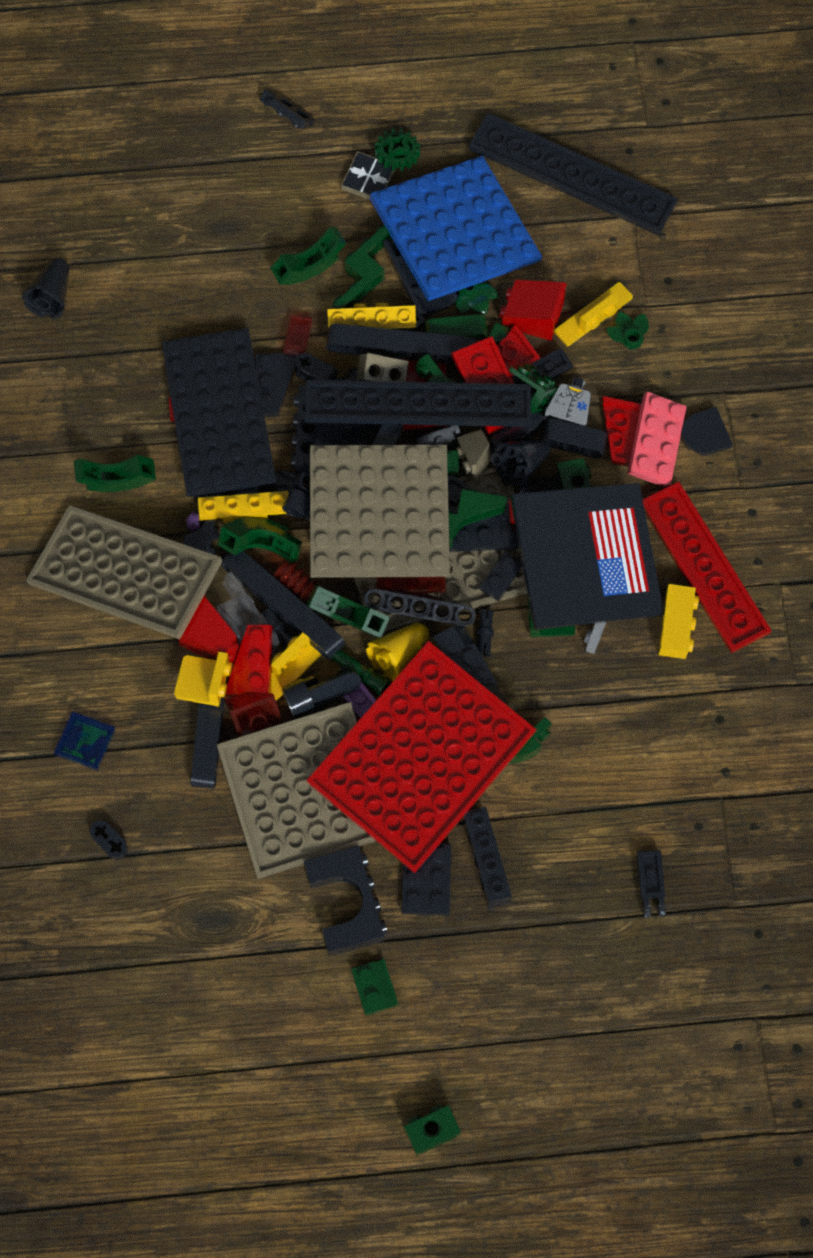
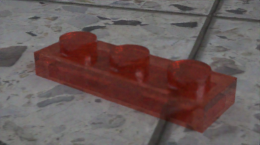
M376 577L378 586L421 594L446 593L445 577Z

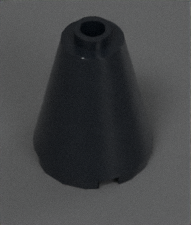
M61 258L51 259L24 290L22 299L24 298V305L31 313L42 318L48 315L51 316L50 319H55L62 315L65 309L70 267L65 260Z

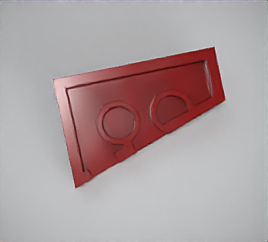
M516 324L510 333L499 343L498 349L508 370L511 366L523 363L532 364L540 359V356Z
M603 396L602 403L611 463L629 467L641 404Z
M247 625L225 695H271L272 625Z

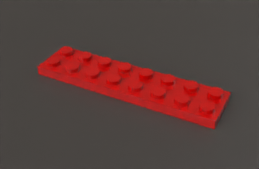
M680 482L643 499L646 516L689 586L696 588L695 596H699L700 604L730 653L770 634L772 630Z

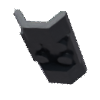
M383 241L391 263L418 314L424 316L433 315L448 309L458 299L456 292L428 301L395 242Z
M453 626L429 640L430 643L507 705L504 696L496 684L497 682L465 626Z

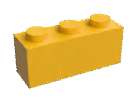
M668 584L658 655L686 659L688 652H692L694 639L690 638L691 630H695L696 617L692 616L693 609L697 610L699 596H695L696 588Z

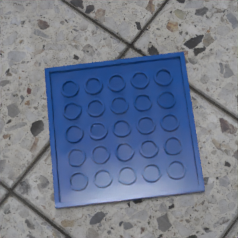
M483 156L370 194L372 204L428 301L541 261V253Z

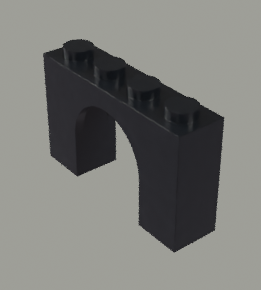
M359 846L305 860L304 866L310 889L334 882H345L354 886L360 892L363 899L362 908L354 919L322 929L329 957L384 942V934H387L385 921L379 920L377 913L381 911L378 897L373 898L371 889L375 888L372 875H367L365 867L369 866L366 853H361Z

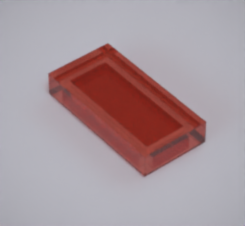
M291 315L283 349L284 354L299 356L302 353H306L312 327V318Z

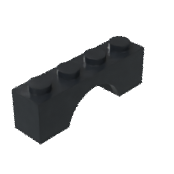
M228 491L194 496L195 502L198 503V498L228 496ZM219 519L206 520L197 531L185 534L183 544L216 555V547H213L215 539L218 540L220 535Z

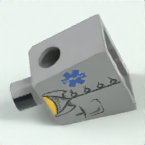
M575 377L572 380L571 386L561 384L546 409L545 417L586 427L591 393L583 390L585 381Z

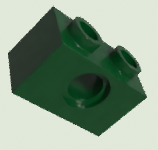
M584 458L557 463L556 474L561 490L578 489L572 485L574 482L582 485L579 488L594 487V485H590L591 470L589 465H585Z
M442 1104L430 1109L429 1115L423 1118L417 1115L406 1121L408 1125L404 1126V1131L416 1157L461 1136L460 1128L449 1105L443 1108ZM427 1123H435L438 1126V1132L434 1135H429L425 1132L424 1127Z

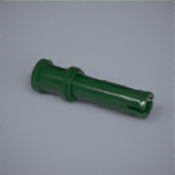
M341 649L331 658L340 666H347L350 671L357 672L363 685L376 691L379 697L392 683L391 679H385L379 675L375 668H367Z

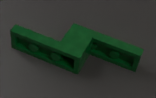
M381 225L370 239H365L358 250L349 253L345 258V272L356 282L351 284L343 296L340 295L334 300L332 309L353 308L354 304H358L385 280V269L372 259L384 248L383 241L393 240L385 225Z

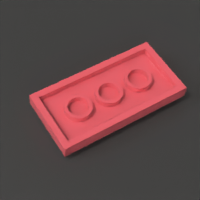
M646 392L643 395L627 474L665 488L671 486L686 406L650 392Z

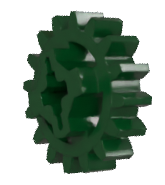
M392 129L390 134L384 131L383 137L378 136V142H375V157H378V163L384 162V168L386 169L391 166L392 171H395L396 168L403 171L405 166L411 169V164H417V158H420V143L417 142V137H410L411 132L404 134L403 129H400L399 132Z

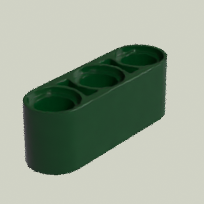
M483 315L435 318L426 320L423 323L424 333L472 337L478 341L488 338L486 317Z

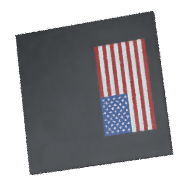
M640 483L521 493L510 496L534 630L664 615Z

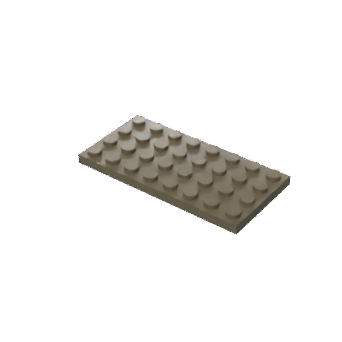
M69 505L26 581L31 586L180 639L223 561L219 556Z

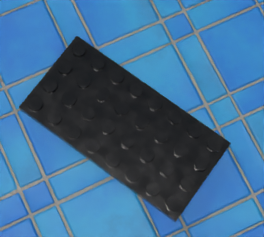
M249 328L162 341L187 497L276 483Z

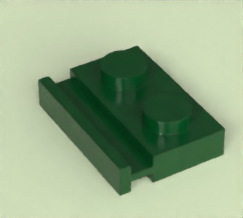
M385 959L351 969L365 1016L399 1006Z

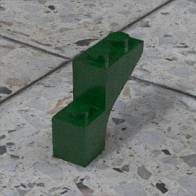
M462 489L458 514H453V512L448 510L449 547L452 548L457 532L464 526L504 513L507 497L496 492L486 494L480 493L477 489Z

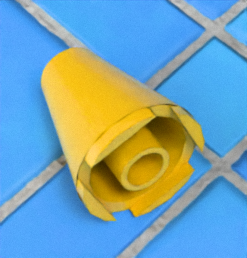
M415 622L381 638L374 639L367 644L369 645L366 648L368 659L376 670L380 668L384 672L382 676L385 679L389 678L394 681L423 648V645L429 641V630L424 624Z

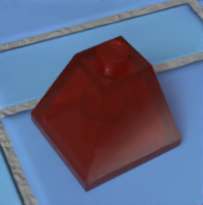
M244 692L225 699L238 738L283 724L273 693Z

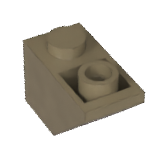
M482 429L457 437L458 447H455V451H458V460H463L462 464L465 473L470 474L474 482L479 480L491 461L489 442Z

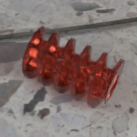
M288 562L284 563L278 568L273 577L307 605L317 581L313 580L309 583L310 574L302 577L303 568L295 571L296 562L291 565Z

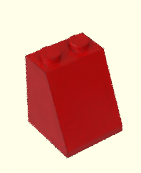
M515 280L513 288L509 287L506 294L507 306L503 305L499 318L503 319L502 325L512 329L516 324L522 333L552 341L564 305L567 283Z
M203 596L182 637L178 639L180 646L206 659L216 661L219 652L228 653L229 662L235 664L239 652L236 634L207 598Z

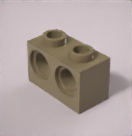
M370 353L360 354L356 379L359 381L405 382L408 361ZM370 366L375 370L373 377L369 374ZM390 370L395 374L393 381L389 377Z

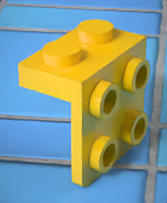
M219 652L217 661L189 655L184 656L174 691L175 698L219 706L221 697H225L226 677L230 676L232 662H229L228 653Z

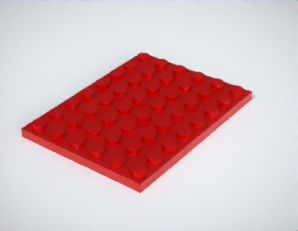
M428 641L306 782L415 874L534 735L537 729Z

